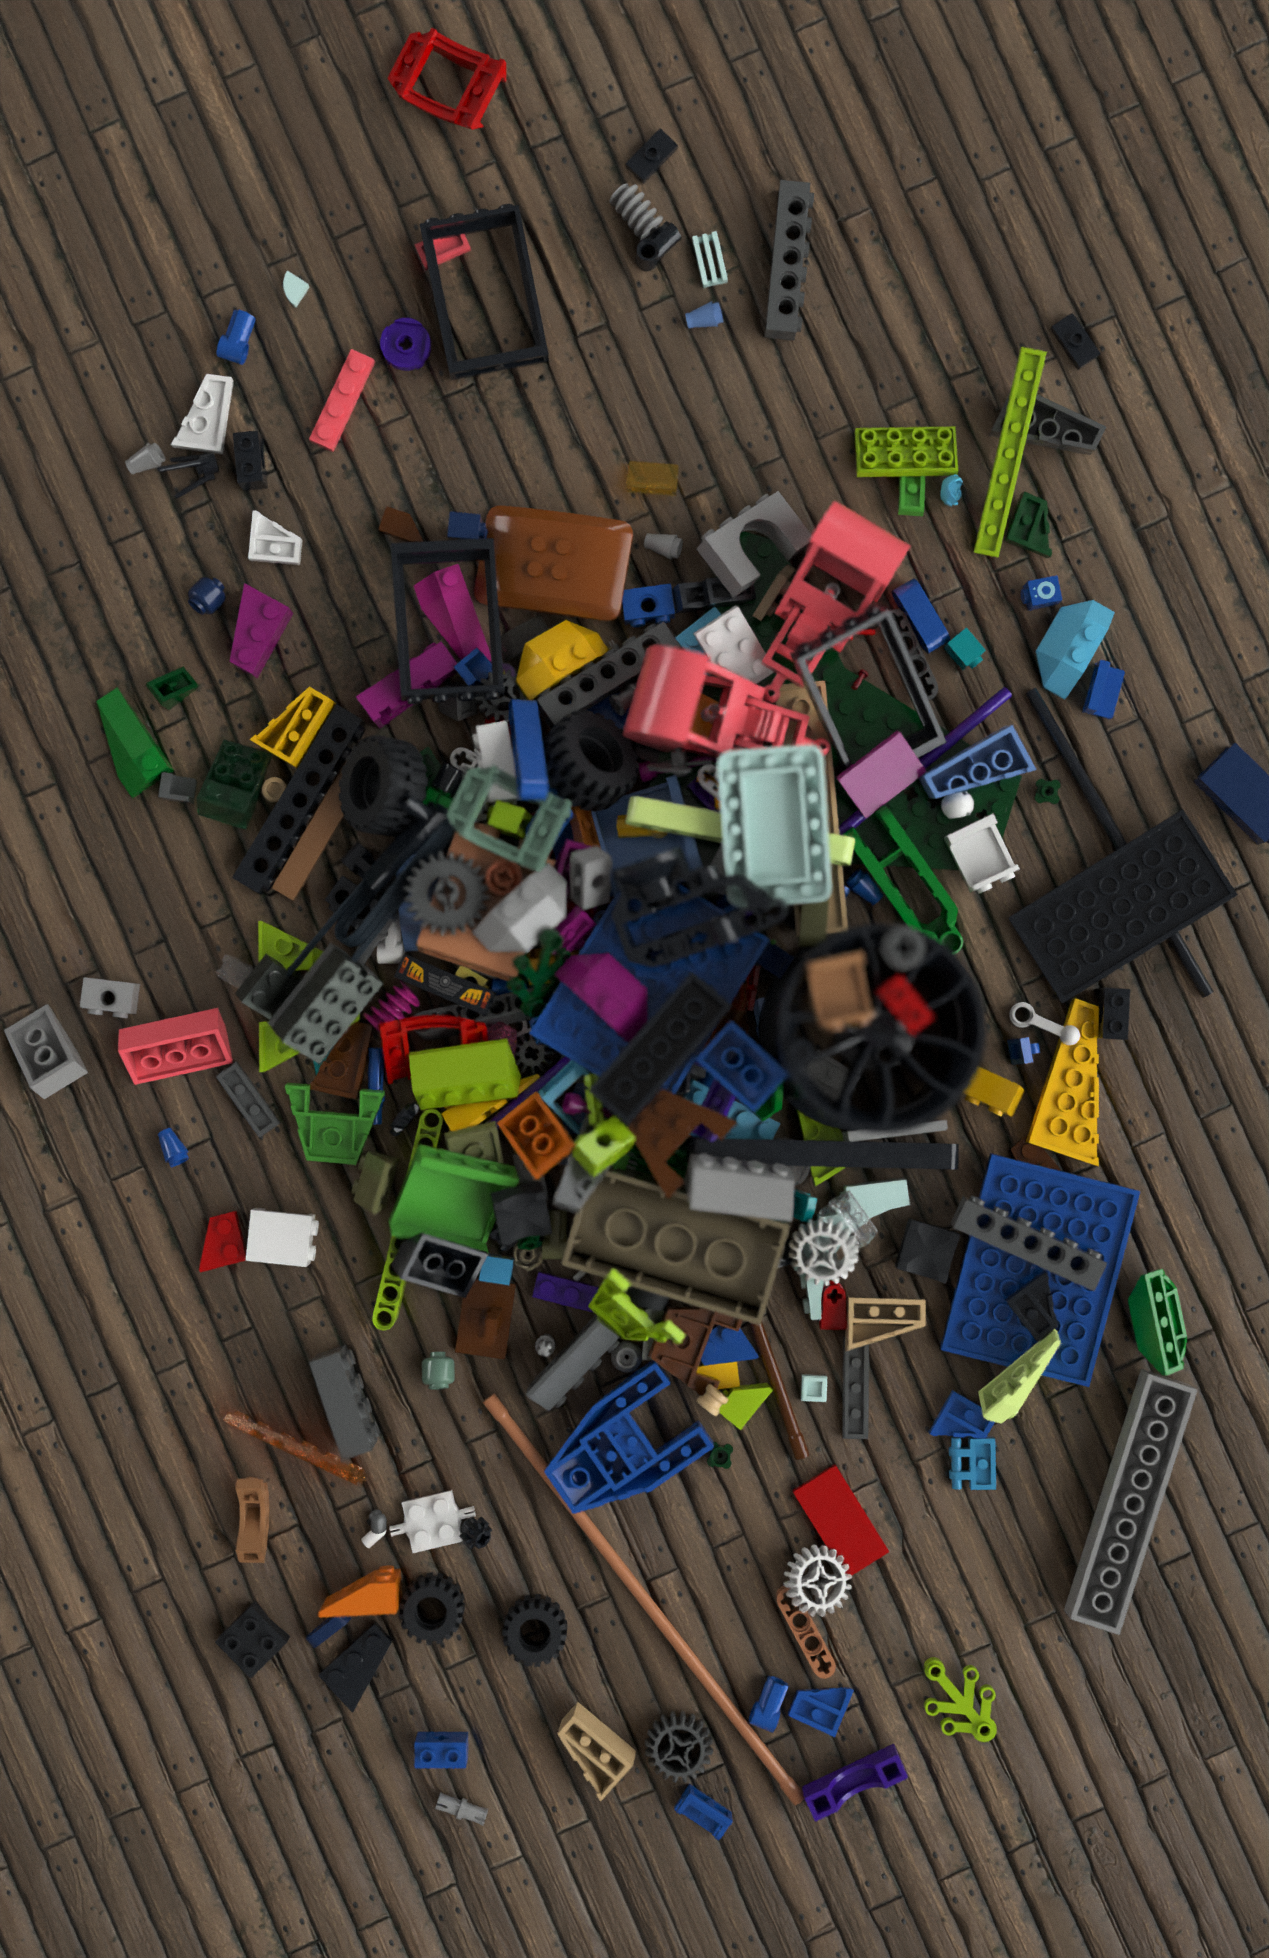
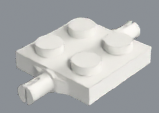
M452 1490L403 1501L404 1523L389 1526V1529L392 1531L390 1533L392 1537L406 1533L410 1539L413 1553L463 1541L459 1537L462 1534L460 1528L462 1519L476 1517L475 1508L472 1506L459 1509L455 1503Z

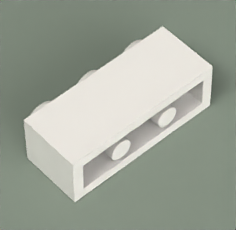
M507 721L476 726L477 734H473L475 749H480L482 759H477L478 767L482 769L494 765L515 777L513 751ZM494 784L486 799L490 800L491 805H495L496 800L505 803L520 800L518 796Z

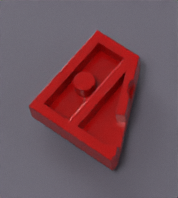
M236 1210L210 1217L199 1266L200 1273L246 1260L247 1250Z

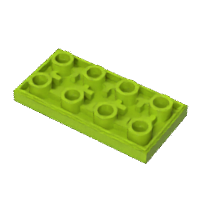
M955 426L855 428L857 477L950 476L958 474Z

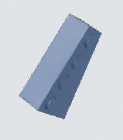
M1013 725L1000 728L927 770L918 779L929 798H939L1036 770Z

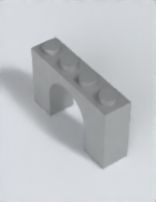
M779 491L771 496L768 494L763 495L757 500V505L752 508L750 505L746 506L738 513L737 518L729 517L720 524L718 530L710 529L701 537L702 542L698 546L697 551L733 598L752 586L760 576V573L741 548V532L752 530L763 533L773 541L787 561H790L808 547L809 540L812 537L811 533Z

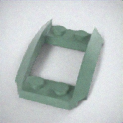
M494 765L482 769L480 767L468 769L446 815L458 834L494 854L540 872L547 866V857L565 819L570 818L572 802L554 796L550 792H547L546 800H526L539 806L540 809L519 850L472 827L493 784L518 796L516 777L500 770Z

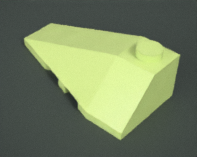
M1055 1329L978 1391L982 1414L987 1420L1002 1424L1005 1420L1013 1418L1018 1413L1061 1344L1058 1332Z

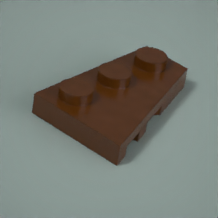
M360 1022L350 1025L333 1046L326 1060L323 1061L319 1072L310 1083V1089L358 1100L374 1027Z

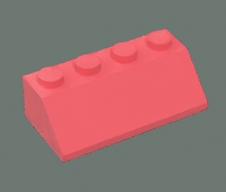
M218 1008L119 1029L118 1052L134 1085L233 1063L226 1026Z

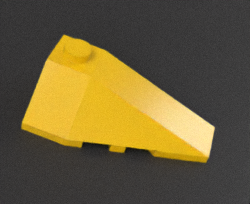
M540 1073L521 1079L518 1095L541 1077ZM513 1098L444 1107L446 1110L441 1115L451 1131L477 1126Z

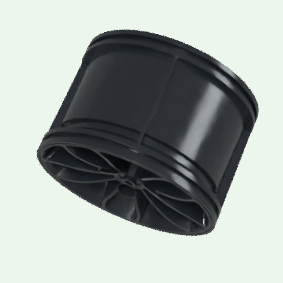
M880 923L857 926L827 937L826 940L815 948L805 947L793 956L794 959L780 979L774 977L768 987L758 1025L759 1045L787 1072L788 1076L784 1079L783 1098L808 1118L826 1126L872 1133H896L923 1126L943 1115L957 1103L971 1085L982 1061L986 1041V1017L980 992L969 970L959 957L939 940L915 929L924 940V956L916 966L907 969L901 977L909 985L916 972H918L928 985L934 997L923 1002L927 1010L935 1006L938 1007L941 1021V1038L916 1032L913 1035L908 1033L897 1018L893 1017L889 1008L874 991L879 987L877 959L873 947L881 949L883 938L887 933L903 925ZM903 939L900 945L893 947L896 951H901L903 956H905V951L914 949L909 947V945H905ZM855 950L858 953H863L866 970V988L871 1011L875 1012V1016L868 1018L869 1023L857 1025L854 1028L849 1027L847 1022L842 1023L843 1029L833 1031L835 1042L823 1049L814 1051L812 1059L813 1061L840 1052L850 1062L840 1095L836 1100L817 1085L805 1066L796 1067L791 1065L786 1059L785 1051L789 1043L797 1040L796 1026L806 1021H817L815 1012L798 1011L803 993L809 984L805 964L836 958L848 951ZM913 1043L928 1044L940 1048L938 1059L930 1076L908 1055ZM882 1047L888 1052V1059L885 1062H881L877 1057L878 1050ZM899 1063L923 1082L924 1086L907 1103L892 1110L893 1098L889 1068ZM862 1069L875 1070L880 1095L878 1105L874 1111L856 1109L849 1104L850 1092Z

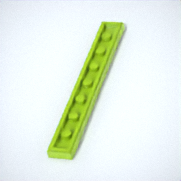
M1025 347L1020 348L973 553L999 557L1047 353L1045 351Z

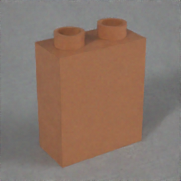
M474 822L472 826L474 829L499 840L500 831ZM457 831L447 855L448 858L450 851H453L454 859L457 860L460 854H463V863L473 859L472 869L481 866L477 876L486 875V870L494 861L505 859L461 837ZM520 839L517 849H521L525 839ZM547 858L546 864L549 863L554 868L555 861ZM517 864L521 870V883L536 872ZM449 876V880L453 881L459 890V898L453 905L454 911H456L464 904L466 889L459 879ZM443 878L445 888L441 894H444L445 898H447L448 910H451L449 898L452 892L447 888L446 878ZM489 890L482 893L490 897V900L482 902V904L487 906V910L478 911L482 916V920L472 919L475 924L474 928L465 924L466 932L462 933L459 928H456L455 936L451 935L449 929L446 930L444 936H441L439 928L431 934V925L421 930L416 944L418 952L505 981H509L515 976L518 977L519 971L513 967L512 963L516 956L520 954L525 955L526 952H489L472 933L484 918L505 899L496 897ZM434 892L431 905L436 910L445 912V907L439 904Z

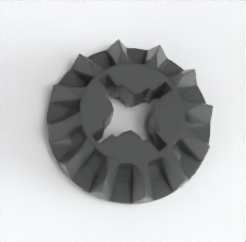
M899 926L890 930L883 938L881 950L884 954V960L891 964L892 967L903 970L916 966L922 960L925 944L922 936L915 929ZM902 939L905 945L914 948L905 951V956L901 955V951L893 949V947L901 944Z

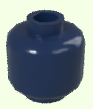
M201 577L189 589L188 603L200 615L204 613L208 615L213 614L226 599L223 591L225 587L216 578Z

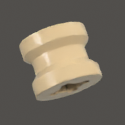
M708 1384L705 1394L699 1396L696 1401L711 1414L717 1416L720 1412L719 1408L722 1404H726L729 1399L714 1386Z

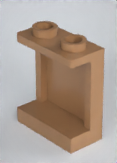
M862 952L805 964L818 1028L826 1027L827 1032L843 1029L842 1023L852 1021L853 1026L869 1023L868 1018L875 1016V1012L871 1011L862 963L865 962Z

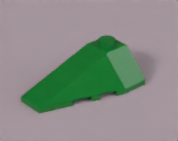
M118 687L97 700L117 776L130 796L135 798L161 780L162 772L171 773L174 769Z

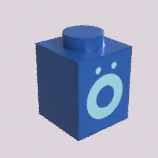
M1057 575L1025 583L1021 590L1022 603L1027 605L1028 611L1055 606L1062 601Z

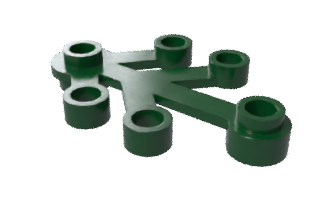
M545 929L539 936L542 950L536 971L531 967L530 960L523 954L516 956L513 960V967L520 973H523L532 983L531 992L529 993L524 988L525 983L517 976L512 977L507 983V988L513 994H517L523 1001L521 1005L522 1013L532 1018L538 1017L546 1007L544 999L562 982L554 974L572 956L565 947H561L563 937L554 929ZM555 952V961L548 966L551 953ZM549 980L550 982L542 989L543 984Z

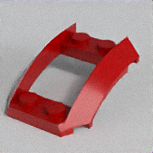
M431 28L430 32L424 34L418 31L409 35L387 79L398 96L408 103L437 118L473 130L483 127L480 120L500 81L506 83V61L501 58L500 60L490 58L489 55L465 47L438 33L436 29ZM432 50L444 58L474 72L456 109L429 99L412 89Z
M421 1015L377 1024L380 1032L384 1070L388 1085L393 1084L395 1079L407 1077L408 1080L411 1079L407 1031L432 1027L457 1028L460 1030L461 1045L488 1041L487 1027L484 1022L455 1016Z

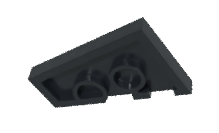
M376 1621L318 1675L352 1713L393 1641Z

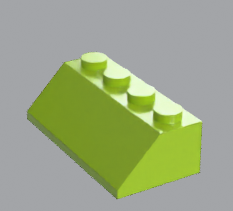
M507 1039L409 1053L412 1090L420 1110L518 1097L521 1074Z

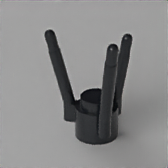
M214 452L170 458L171 462L182 463L171 464L157 469L158 472H165L196 466L199 475H205L176 493L175 498L177 499L205 482L215 479L214 473L220 472Z

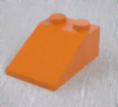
M537 1091L497 1123L536 1180L575 1148V1143L562 1120L541 1098Z
M391 1565L381 1566L379 1570H374L328 1596L319 1611V1617L396 1614L402 1600L401 1569H394V1566Z

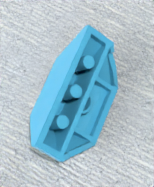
M1094 600L1064 606L1059 609L1035 651L1043 688L1064 700L1067 698L1108 631L1115 613L1114 611Z

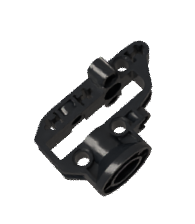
M681 847L613 871L621 895L612 913V919L627 960L641 965L659 966L715 946L718 947L730 943L743 936L779 923L789 913V905L783 898L771 897L745 876L731 875L719 877L715 865L708 868L703 866L689 871ZM681 880L689 883L690 892L688 894L680 892L679 883ZM729 885H738L744 892L748 903L746 907L640 945L634 944L627 924L629 921ZM633 898L639 899L642 903V908L639 912L634 911L631 907V900ZM773 904L776 907L782 908V911L778 913L779 917H777L776 913L764 917L763 912L772 909ZM748 912H752L757 916L758 921L755 926L746 923L745 915ZM700 931L702 934L707 933L708 938L705 939V943L703 939L693 942L692 938L699 935ZM663 948L664 953L656 958L650 957L649 952Z

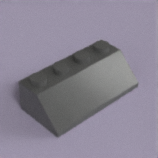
M595 1315L528 1385L526 1396L548 1411L553 1406L556 1409L559 1408L567 1399L565 1394L571 1388L576 1390L585 1380L582 1376L588 1370L593 1372L602 1362L600 1357L606 1351L610 1354L619 1345L620 1342L617 1339L620 1336L599 1316Z

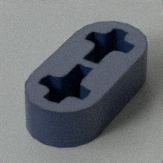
M351 1616L329 1617L312 1630L305 1639L312 1648H316L351 1620Z

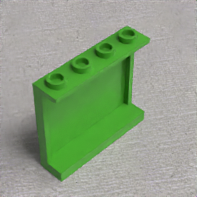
M419 1144L388 1220L391 1235L399 1239H409L423 1232L488 1253L486 1242L496 1221L490 1193L517 1186L519 1177L515 1166Z

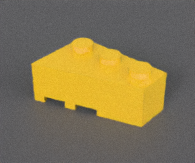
M309 686L286 707V710L276 719L273 718L258 735L255 734L250 740L288 764L298 768L336 703Z

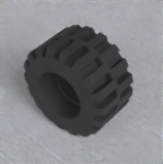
M433 1572L427 1573L424 1578L422 1575L418 1576L415 1582L412 1581L408 1585L400 1602L399 1620L402 1619L401 1626L403 1630L408 1629L407 1635L410 1638L413 1635L416 1636V1642L420 1644L422 1640H426V1645H432L433 1641L441 1644L444 1638L449 1640L453 1632L456 1633L463 1618L465 1603H463L464 1594L459 1592L460 1586L458 1583L453 1585V1579L449 1576L447 1580L442 1578V1573H438L437 1576H433ZM426 1597L437 1598L444 1603L447 1613L444 1617L437 1620L427 1619L420 1613L418 1602Z
M536 1594L535 1598L526 1595L523 1601L518 1599L515 1601L514 1607L511 1605L505 1617L502 1635H504V1646H507L509 1655H515L514 1660L519 1663L520 1660H524V1666L529 1667L531 1662L534 1663L535 1667H540L543 1661L547 1665L551 1663L552 1657L556 1659L559 1656L560 1650L562 1651L565 1646L567 1635L564 1610L560 1611V1605L557 1602L554 1604L551 1602L550 1597L546 1596L545 1599H541V1594ZM539 1619L548 1625L550 1634L544 1640L531 1641L523 1636L520 1626L527 1620Z

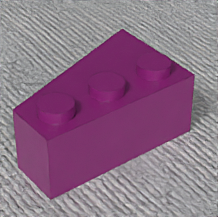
M244 583L229 662L258 679L294 614L290 608Z

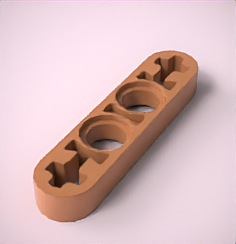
M784 1585L781 1586L776 1592L778 1606L809 1664L818 1677L825 1679L831 1677L835 1672L836 1665L812 1617L808 1614V1610L803 1613L799 1611L797 1606L791 1610L786 1600L781 1601L784 1599L783 1594L791 1589ZM803 1614L806 1616L807 1622L801 1627L795 1626L792 1622L794 1616ZM810 1636H814L819 1640L818 1646L814 1649H809L805 1646V1640ZM821 1653L825 1663L830 1662L828 1663V1669L825 1671L822 1667L818 1669L820 1663L816 1655Z

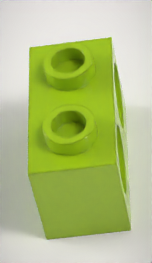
M496 800L495 805L490 807L487 815L488 824L491 827L497 829L503 835L519 840L526 838L527 824L533 818L526 809Z

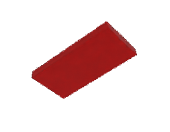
M836 1464L792 1490L828 1550L835 1549L837 1551L836 1558L839 1555L844 1557L841 1566L848 1564L850 1567L845 1574H851L852 1576L889 1553L887 1546Z

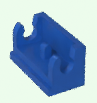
M691 1784L687 1786L674 1806V1810L678 1814L685 1815L712 1833L718 1841L733 1822L730 1810Z

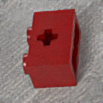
M894 974L874 990L904 1029L912 1035L934 1018L901 975Z

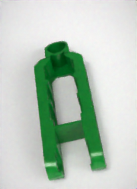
M883 805L874 813L897 844L895 848L877 860L854 827L843 835L855 839L853 850L906 925L934 937L956 954L963 946V938L955 927L958 907L886 805ZM903 854L942 908L940 916L929 924H923L918 920L913 910L906 903L883 869Z

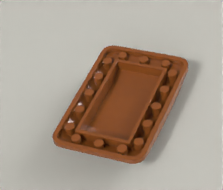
M500 505L489 510L486 517V529H488L487 538H494L498 607L600 621H613L619 616L633 541L631 525L622 520ZM479 561L474 595L481 604L487 605L485 562Z

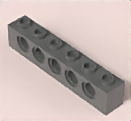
M780 180L764 338L794 341L796 332H801L802 317L798 316V308H803L805 292H801L800 288L801 283L806 282L807 267H803V258H808L810 243L805 242L806 233H810L812 217H807L808 208L813 209L814 193L810 192L811 183ZM797 208L801 213L793 215L789 212V209ZM788 233H795L798 238L791 240L786 235ZM791 257L796 263L789 265L785 263L784 259ZM790 282L794 287L787 290L781 284ZM788 307L791 313L782 314L779 308Z
M665 622L656 625V623L651 624L643 631L644 634L640 637H630L622 644L623 647L619 650H609L601 657L602 660L598 663H588L580 670L581 673L577 676L569 675L560 681L559 687L554 690L548 688L540 693L537 700L538 711L550 729L567 714H571L573 711L588 710L625 687L628 683L638 679L646 652L642 647L643 645H662L680 648L681 646ZM629 657L633 660L634 665L627 666L621 659ZM608 670L613 674V678L606 679L602 677L600 672ZM588 683L591 685L592 691L584 692L580 689L579 685ZM567 696L570 698L571 704L563 705L559 702L558 698Z
M971 1195L970 1199L962 1197L950 1223L953 1228L1095 1291L1107 1265L1101 1259V1253L1091 1248H1088L1087 1251L1077 1248L1079 1245L1077 1242L1066 1237L1063 1241L1054 1237L1056 1233L1044 1227H1041L1039 1231L1031 1227L1032 1222L1018 1216L1017 1220L1007 1216L1009 1212L1000 1207L988 1208L984 1206L985 1201L973 1195ZM981 1214H987L989 1217L987 1224L984 1226H978L976 1222ZM1004 1225L1012 1226V1231L1008 1236L1000 1235V1229ZM1029 1235H1034V1244L1030 1247H1025L1023 1244L1024 1239ZM1051 1246H1058L1057 1255L1047 1257V1250ZM1076 1256H1080L1082 1259L1081 1264L1076 1268H1072L1070 1266L1071 1260Z

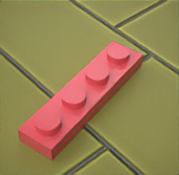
M353 349L350 350L309 438L310 442L334 452L375 364L373 358Z

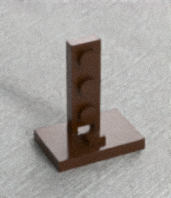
M476 1277L467 1297H463L455 1352L505 1360L516 1283L510 1282L509 1285L479 1281V1277Z

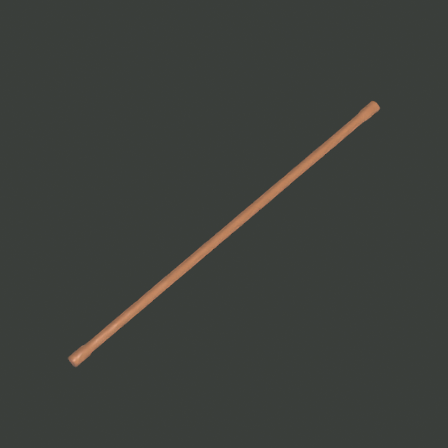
M495 1393L482 1402L495 1420L502 1425L773 1775L793 1805L801 1803L804 1800L801 1788L783 1769L584 1511L575 1514L571 1512L544 1472L548 1464L509 1415L506 1407Z

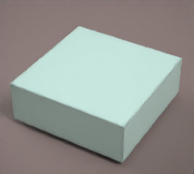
M801 1374V1401L826 1402L827 1375Z

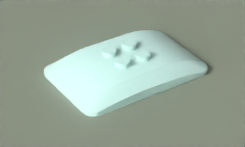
M808 744L730 750L721 754L718 759L717 768L725 875L745 876L771 897L783 898L788 904L814 903L828 899L832 891L824 759L820 748ZM738 885L726 886L727 897L732 905L735 907L748 906L744 892Z

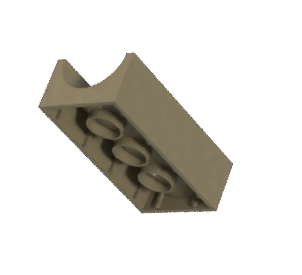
M610 1168L579 1213H576L561 1265L606 1278L611 1269L614 1268L630 1283V1286L761 1325L790 1227V1221L690 1209L684 1184L668 1199L654 1175L629 1168L625 1170Z

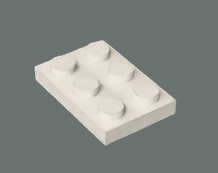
M735 605L693 633L704 653L710 656L709 661L755 684L773 673L772 670L761 664L766 653L738 606Z

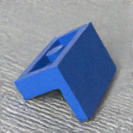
M1105 660L1098 661L1094 666L1082 712L1112 719L1125 674L1124 670L1109 667L1111 662Z

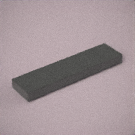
M843 1336L842 1438L868 1439L869 1344L845 1351V1336Z

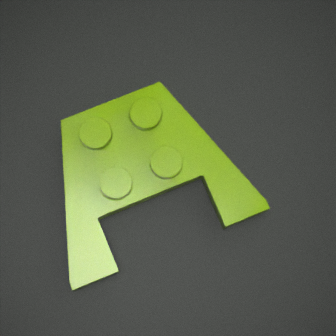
M614 1268L611 1269L588 1307L623 1340L647 1341L650 1337L654 1338L657 1342L665 1343L667 1339H673L674 1343H681L685 1334L670 1320L654 1324L648 1318V1314L631 1303L629 1296L624 1293L630 1283Z

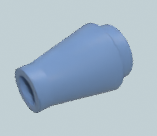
M711 301L692 312L685 313L689 329L694 327H717L719 323H723L719 302L713 303Z

